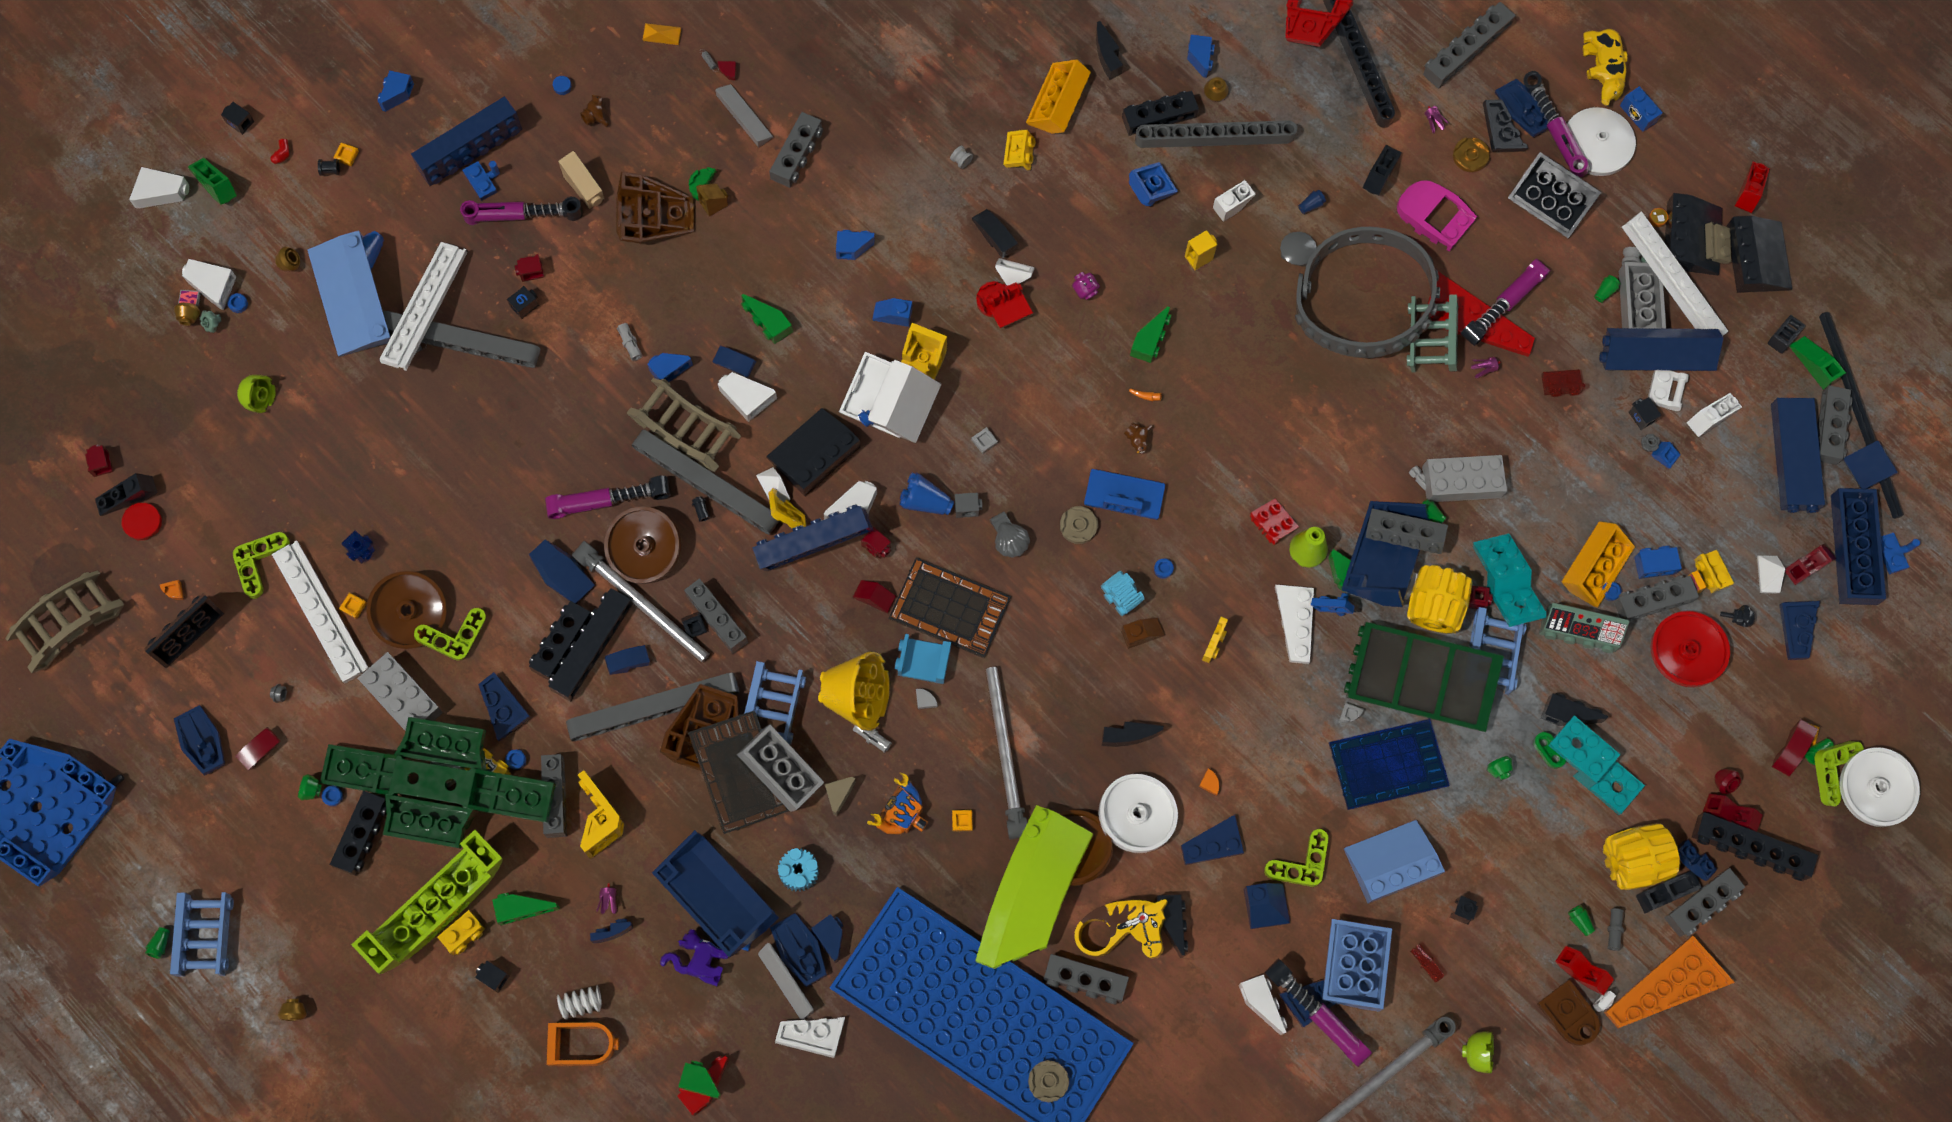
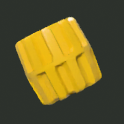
M1438 565L1422 566L1411 592L1407 612L1408 620L1416 626L1438 633L1453 634L1459 632L1469 606L1472 579L1466 577V574L1462 572H1454L1452 568L1442 569Z
M1656 823L1633 827L1605 839V844L1603 845V853L1607 856L1604 860L1605 865L1610 869V877L1612 881H1617L1619 889L1631 890L1652 886L1676 876L1679 872L1680 857L1677 845L1670 831L1662 824Z

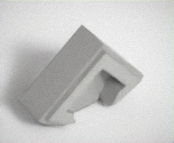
M916 689L918 709L937 707L936 699L930 692L924 689Z
M1345 703L1339 722L1350 723L1360 717L1364 709Z

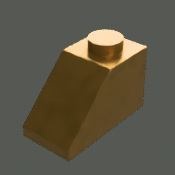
M717 184L698 185L696 187L699 202L709 217L728 206V195Z

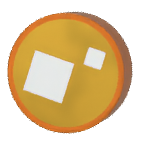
M1655 208L1649 214L1648 220L1652 226L1662 227L1668 220V214L1664 209Z

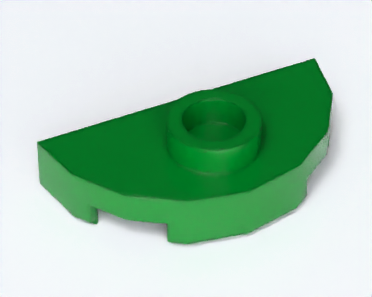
M707 167L699 171L696 170L690 176L689 191L697 201H699L696 187L709 184L716 173V169Z

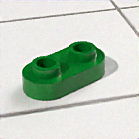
M1541 732L1533 740L1535 749L1550 768L1558 769L1562 767L1566 760L1548 746L1554 739L1553 736L1547 732ZM1540 741H1545L1546 746H1542ZM1552 756H1555L1558 762H1554Z

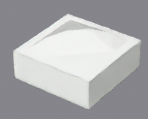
M1607 991L1604 996L1601 995L1592 1008L1597 1012L1608 1009L1616 995L1611 991Z

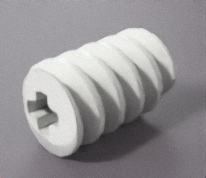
M598 985L596 986V992H593L591 987H588V994H585L584 990L580 989V996H577L576 992L572 991L571 998H569L567 993H564V999L561 1000L560 996L557 995L559 1010L564 1019L569 1018V1013L573 1018L576 1017L577 1011L583 1016L585 1009L591 1014L593 1007L597 1012L601 1010L602 999Z

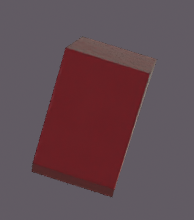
M861 580L853 598L888 614L896 596L877 582Z

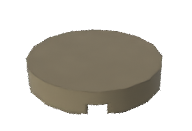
M1083 506L1070 508L1063 513L1060 520V531L1063 537L1074 544L1089 542L1095 536L1098 528L1096 516L1090 509Z
M1047 1060L1040 1062L1033 1067L1029 1074V1089L1033 1096L1042 1102L1050 1103L1057 1101L1064 1096L1068 1089V1073L1063 1066L1055 1061Z

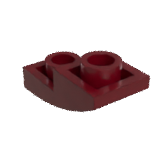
M266 727L235 757L247 770H251L281 740Z

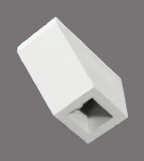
M1244 180L1215 198L1213 209L1224 222L1237 214L1256 194Z

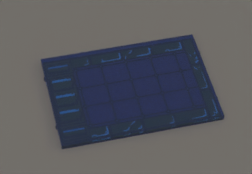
M1430 719L1329 742L1347 810L1450 786Z

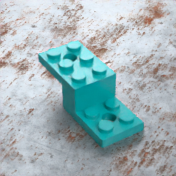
M1510 534L1473 542V549L1487 571V588H1489V593L1492 594V599L1508 626L1512 627L1546 618V611L1531 588L1532 570Z
M1576 716L1569 720L1548 745L1578 770L1573 777L1618 815L1622 814L1645 786L1616 761L1621 754ZM1572 739L1580 740L1581 748H1575L1572 745ZM1618 783L1621 786V792H1615L1612 789V784Z

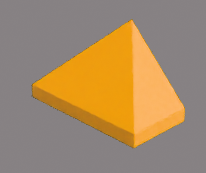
M645 23L643 41L678 45L681 28Z

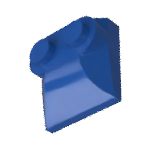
M1160 162L1134 169L1129 173V184L1139 201L1145 206H1152L1156 201L1178 192Z

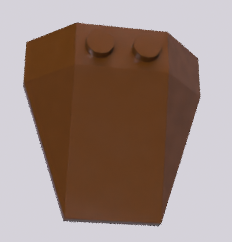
M621 172L616 197V232L620 241L642 243L693 233V197L641 174Z
M699 684L665 732L660 753L675 763L703 771L690 733L738 717L737 696ZM737 739L736 742L734 740L727 742L722 747L719 745L708 750L713 764L725 761L726 758L731 759L728 760V764L723 762L714 765L716 775L731 776L730 770L733 776L736 775L740 757H737L740 751V739Z

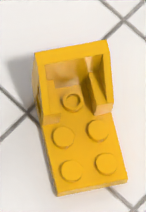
M912 323L902 352L901 362L916 368L935 380L946 355L947 336Z
M583 770L578 774L581 779L578 783L587 795L592 794L590 799L597 807L587 817L580 845L591 859L623 835L624 823Z

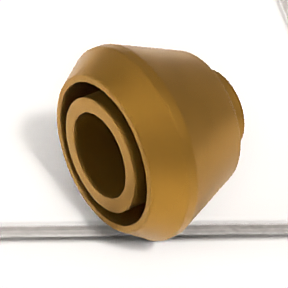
M1214 77L1205 84L1204 93L1212 101H1221L1228 95V86L1222 78Z
M285 246L276 255L275 263L283 271H295L299 268L300 257L293 248Z
M178 303L174 307L176 320L184 326H190L195 323L201 313L199 308L191 303Z
M286 999V1003H282L278 1013L279 1019L285 1021L303 1020L307 1016L304 1005L299 1003V999Z

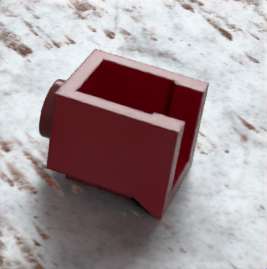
M536 254L534 257L519 258L520 260H517V265H514L516 276H520L522 282L544 278L539 254Z
M93 445L86 449L85 457L89 467L88 472L93 477L113 472L109 451L103 445Z
M873 527L874 531L869 532L861 540V546L865 547L875 558H885L891 552V541Z
M1472 585L1468 608L1477 610L1479 607L1487 608L1488 605H1491L1492 594L1489 593V588ZM1475 594L1483 595L1482 600L1475 599Z

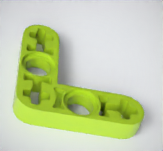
M277 532L239 545L234 549L233 558L243 590L248 597L257 599L263 594V585L255 561L268 557L289 545L290 540L284 533ZM279 538L284 540L280 546L277 544ZM266 544V550L258 553L256 550L257 546ZM242 551L246 553L243 559L240 557ZM246 568H253L252 575L248 577L243 575ZM250 581H252L253 585L256 587L255 593H252L250 591L252 590L251 584L249 583Z
M480 608L471 609L455 639L427 625H419L414 631V638L417 642L457 661L463 660L467 656L485 621V613ZM478 612L480 613V618H482V620H477L474 625L478 628L475 629L471 625H466L467 622L472 623L473 617L471 615H476ZM425 629L427 630L426 634L431 637L432 633L436 634L432 639V644L428 643L430 639L427 637L419 638L420 634L418 631L422 632ZM465 629H470L473 632L471 639H464L462 637V632ZM444 638L447 642L446 646L438 648L435 645L436 639ZM450 642H453L452 647L455 649L462 647L464 654L456 656L454 650L450 649V652H446V650L449 648Z
M1848 741L1819 750L1815 754L1820 798L1824 805L1837 806L1840 803L1841 792L1836 766L1847 763L1853 755L1863 751L1864 748L1860 742ZM1839 750L1841 751L1840 759H1838L1837 752ZM1829 773V775H1830V780H1829V782L1827 783V782H1826V775Z
M1316 829L1310 834L1305 866L1271 860L1265 865V875L1273 880L1309 887L1317 886L1323 877L1328 844L1327 833L1322 829ZM1318 834H1321V838L1324 839V841L1322 840L1319 843V848H1323V851L1318 848L1312 849V846L1315 847L1317 844V840L1314 837ZM1312 853H1318L1321 856L1319 863L1311 861L1310 856ZM1276 865V869L1282 870L1283 866H1285L1284 877H1281L1282 872H1276L1273 875L1272 871L1268 870V868ZM1290 868H1295L1298 871L1299 875L1296 879L1288 876ZM1302 870H1305L1304 875H1311L1314 872L1318 879H1315L1314 882H1311L1309 877H1304V881L1300 880L1303 875Z

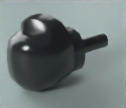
M1747 605L1741 606L1739 610L1734 609L1733 614L1720 612V616L1732 618V623L1742 627H1751L1755 622V612Z

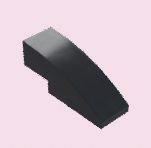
M1098 21L1096 27L1097 52L1104 72L1109 80H1112L1121 75L1123 70V64L1118 58L1119 46L1102 22Z
M988 209L972 217V221L1002 259L1018 250L1017 241Z
M1125 721L1123 729L1104 727L1101 746L1119 747L1142 743L1161 735L1164 726Z
M1689 871L1636 895V898L1646 914L1702 889L1696 875Z

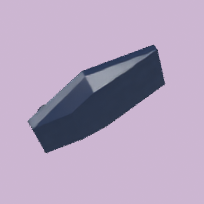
M1515 79L1495 90V94L1499 100H1503L1512 119L1532 137L1548 130V120L1544 118L1545 115L1541 112V107L1537 106L1538 102L1534 100V97L1519 80Z
M546 539L529 554L544 583L575 604L595 586L572 556Z
M200 705L174 718L181 750L204 776L225 765L219 732Z
M796 913L770 927L782 962L806 987L827 976L818 941Z

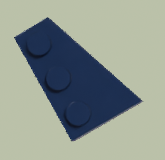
M1820 601L1785 602L1779 605L1788 660H1806L1810 657L1813 629L1816 624V613Z
M494 672L478 684L499 742L531 718Z
M1235 815L1182 844L1181 850L1184 864L1190 865L1243 854Z
M1324 979L1302 986L1304 990H1308V994L1313 996V999L1316 1002L1318 1001L1319 1004L1324 1003L1328 1008L1336 1004L1322 1000ZM1290 992L1279 993L1301 1027H1305L1312 1022L1309 1018L1310 1012L1305 1010V1007L1299 1004L1300 1002L1296 998L1293 999L1294 996Z

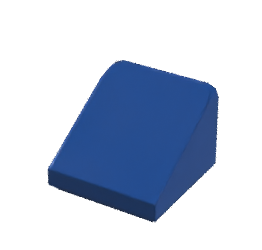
M1660 442L1659 448L1653 451L1651 456L1665 467L1671 468L1679 458L1680 453L1671 442Z

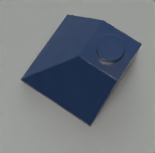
M1265 883L1245 887L1244 896L1250 929L1290 924L1283 884Z

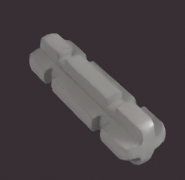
M1418 466L1413 467L1409 474L1413 478L1415 477V481L1426 490L1424 473H1421V469Z

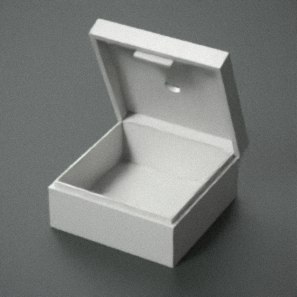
M865 352L839 412L860 421L858 415L861 413V410L865 412L869 410L868 420L874 423L869 426L897 438L901 437L916 443L941 384L910 365L897 360L891 363Z

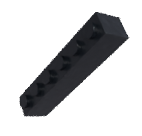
M612 588L603 594L600 606L592 611L590 615L591 620L582 627L580 637L577 641H573L569 648V654L567 657L562 658L559 663V670L556 674L553 673L548 681V687L552 692L570 702L633 605L630 598Z

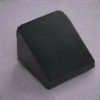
M699 612L681 618L685 631L691 638L707 632Z

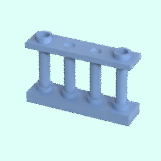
M1479 607L1474 615L1469 647L1480 650V646L1485 643L1512 649L1510 660L1503 659L1502 666L1509 668L1507 678L1499 677L1498 680L1499 685L1506 686L1505 694L1509 695L1517 687L1518 679L1515 678L1521 638L1525 634L1527 625L1524 623L1509 627L1506 621L1488 618V615H1486L1487 609ZM1489 625L1515 631L1514 640L1512 642L1485 636L1483 628ZM1468 652L1463 685L1471 686L1477 680L1486 682L1488 674L1479 672L1477 664L1480 662L1491 664L1492 658Z
M757 661L744 714L753 712L755 718L763 717L787 722L785 732L778 733L791 745L793 733L790 732L800 688H804L806 677H803V670H798L797 677L768 672V669H765V663ZM768 679L794 684L793 696L766 691L764 688H761L762 681ZM766 698L791 703L789 714L759 709L757 706L758 699ZM749 736L742 737L740 740L748 742Z
M222 892L221 900H193L191 895L187 893H177L170 968L171 975L184 977L187 969H215V974L225 976V971L229 967V961L226 957L230 910L233 909L234 905L230 894ZM192 908H220V919L191 920L189 918L190 910ZM191 928H219L218 940L189 941L188 931ZM217 948L216 961H188L186 959V951L189 949Z

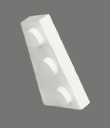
M845 1017L812 1021L780 1022L775 1043L835 1058Z

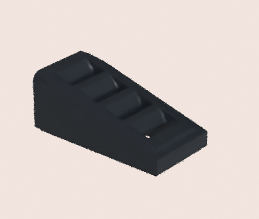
M1790 315L1767 344L1783 354L1806 325Z

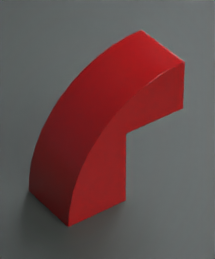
M1565 946L1555 961L1560 968L1575 980L1603 996L1614 981L1608 971L1592 965L1580 951Z

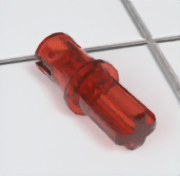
M1421 944L1416 946L1421 954L1413 948L1410 952L1421 964L1420 968H1424L1434 982L1441 980L1444 974L1434 963V958H1430Z

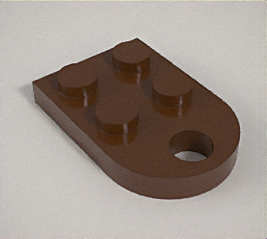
M1570 979L1537 1003L1555 1029L1568 1043L1581 1046L1592 1042L1597 1037L1600 1029L1598 1016ZM1585 1027L1589 1030L1590 1036L1588 1039H1584L1580 1035L1581 1028Z

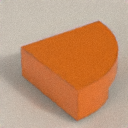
M180 580L160 584L161 590L169 598L184 600Z
M1208 768L1199 787L1217 796L1219 781L1215 773Z

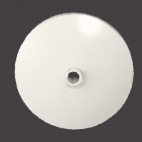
M1588 108L1575 114L1567 123L1588 161L1589 171L1587 174L1595 176L1611 175L1622 170L1631 160L1636 147L1635 134L1628 121L1620 114L1606 108ZM1566 144V146H1567L1568 150L1570 151L1572 157H1574L1575 155H1574L1573 151L1571 150L1569 144ZM1577 163L1575 167L1577 169H1582L1584 167V164Z
M1869 748L1860 751L1847 761L1840 776V792L1846 807L1856 818L1866 824L1878 827L1898 824L1907 819L1918 804L1920 786L1916 772L1903 756L1892 750Z
M1130 774L1115 780L1106 789L1099 804V820L1104 833L1106 832L1112 838V842L1116 846L1133 853H1146L1160 848L1172 836L1177 825L1178 810L1173 795L1163 783L1148 775Z

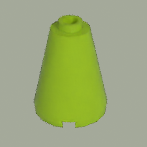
M1311 527L1297 533L1290 542V555L1300 566L1307 568L1316 567L1327 556L1328 546L1325 534L1319 527Z

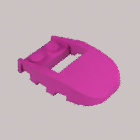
M1419 181L1412 184L1401 195L1397 203V212L1402 220L1407 224L1410 223L1419 235L1423 234L1430 238L1431 242L1435 244L1440 242L1447 246L1446 250L1448 251L1455 246L1477 218L1459 196L1431 181ZM1445 197L1456 204L1459 211L1440 233L1428 224L1425 219Z

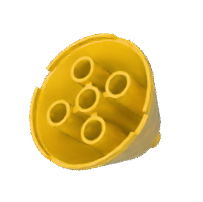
M867 652L832 667L826 672L823 671L820 675L821 691L818 695L819 702L862 730L871 731L879 725L877 721L880 716L884 717L889 699L888 671L884 670L882 663H885V660L877 652Z

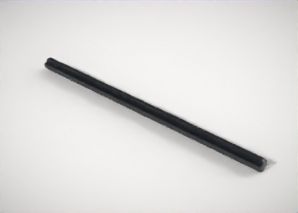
M1824 312L1819 318L1832 354L1846 372L1841 378L1845 389L1851 390V406L1865 444L1868 446L1877 441L1831 314ZM1888 478L1880 482L1892 518L1897 519L1902 517L1904 513L1892 480Z

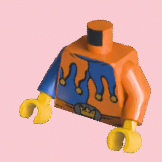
M900 772L903 777L902 781L899 782L898 779L894 778V782L902 785V788L898 786L880 814H870L874 816L875 821H867V824L876 826L886 834L908 833L912 826L922 832L928 821L919 816L923 810L921 806L922 800L916 788L908 781V776Z

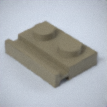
M1712 222L1705 224L1706 259H1712V261L1723 264L1730 263V228L1718 224L1714 225Z

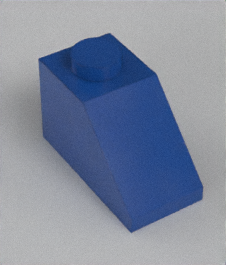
M892 298L876 302L872 320L909 327L912 301Z
M661 353L659 356L652 357L647 365L649 371L656 379H665L671 382L690 368L692 361L687 355Z

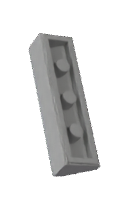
M731 84L715 90L716 96L758 148L773 138Z
M767 943L759 951L758 955L799 1018L804 1020L814 1013V1010L772 945Z

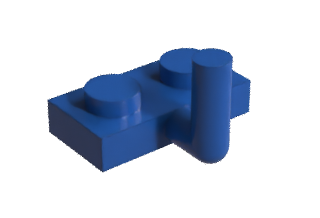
M479 161L463 169V173L481 201L497 193L496 188L491 182V179L500 173L495 161L489 162L491 171L488 173L484 171Z
M1894 533L1881 536L1883 562L1889 575L1909 568L1904 553L1911 552L1919 546L1920 541L1918 539H1914L1907 545L1900 547Z
M1341 593V597H1337V599L1320 596V598H1312L1311 606L1317 611L1336 613L1339 616H1344L1345 613L1353 614L1355 608L1348 601L1349 595Z

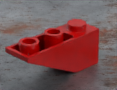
M1752 162L1735 203L1736 207L1750 213L1753 212L1762 197L1770 168L1762 163Z
M726 1055L723 1058L721 1056L717 1057L711 1063L712 1067L708 1069L716 1087L729 1061ZM679 1089L680 1094L677 1095L693 1116L709 1105L713 1098L684 1089Z

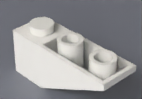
M1729 393L1700 410L1687 424L1700 437L1737 412L1742 406Z
M1264 975L1240 983L1239 988L1246 1005L1280 1035L1285 1034L1287 1024L1284 1017L1279 1015V1003L1271 995L1270 990H1272L1269 979H1265Z

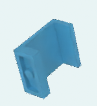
M905 634L904 640L900 639L898 651H902L901 657L897 658L895 663L898 676L944 684L951 642L943 641V645L909 639V634Z

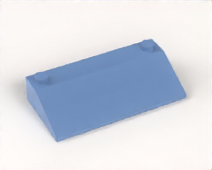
M360 231L338 236L307 250L338 357L386 344L391 338L362 242L364 238Z

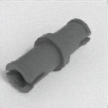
M1613 908L1610 910V926L1607 928L1609 932L1607 949L1619 951L1621 950V935L1624 933V928L1622 927L1624 910Z

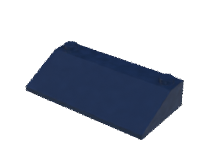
M1370 501L1342 591L1382 606L1403 607L1420 550L1365 538L1372 509L1429 521L1426 504Z
M696 830L652 872L728 957L733 956L763 934L779 918L707 839Z

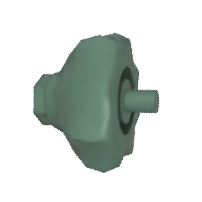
M202 311L200 317L201 325L206 332L214 333L221 322V317L215 315L212 311Z

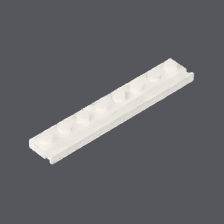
M1643 212L1638 213L1623 225V230L1694 328L1719 329L1722 336L1725 335L1728 330Z
M443 242L440 243L380 357L381 363L396 368L400 367L407 371L467 255L466 249L462 250L457 246Z
M296 540L293 544L287 545L273 553L274 560L342 682L345 684L361 675L369 667L298 541Z

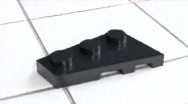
M1485 100L1483 108L1491 151L1525 152L1528 147L1526 143L1522 142L1519 130L1515 129L1511 121L1512 117L1503 100Z

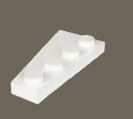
M1275 585L1289 662L1309 664L1313 614L1311 601L1314 595V588Z

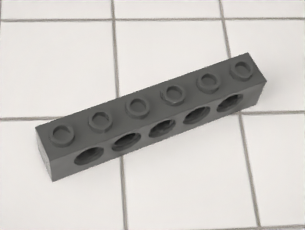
M1499 2L1496 6H1490L1483 17L1480 15L1474 21L1472 27H1466L1459 38L1455 37L1450 42L1448 48H1442L1434 60L1430 59L1425 64L1423 75L1439 89L1512 25L1516 15L1502 2Z

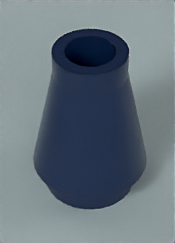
M1313 190L1298 205V208L1302 214L1322 207L1326 199L1320 190Z

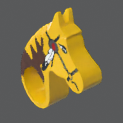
M1164 899L1152 903L1142 900H1128L1096 908L1078 923L1075 929L1076 944L1082 952L1093 957H1101L1111 952L1126 935L1131 933L1137 941L1142 943V951L1147 957L1151 959L1158 958L1163 952L1160 929L1163 921L1166 920L1163 909L1168 901ZM1092 921H1106L1111 933L1108 945L1103 950L1097 952L1087 950L1081 940L1083 928Z

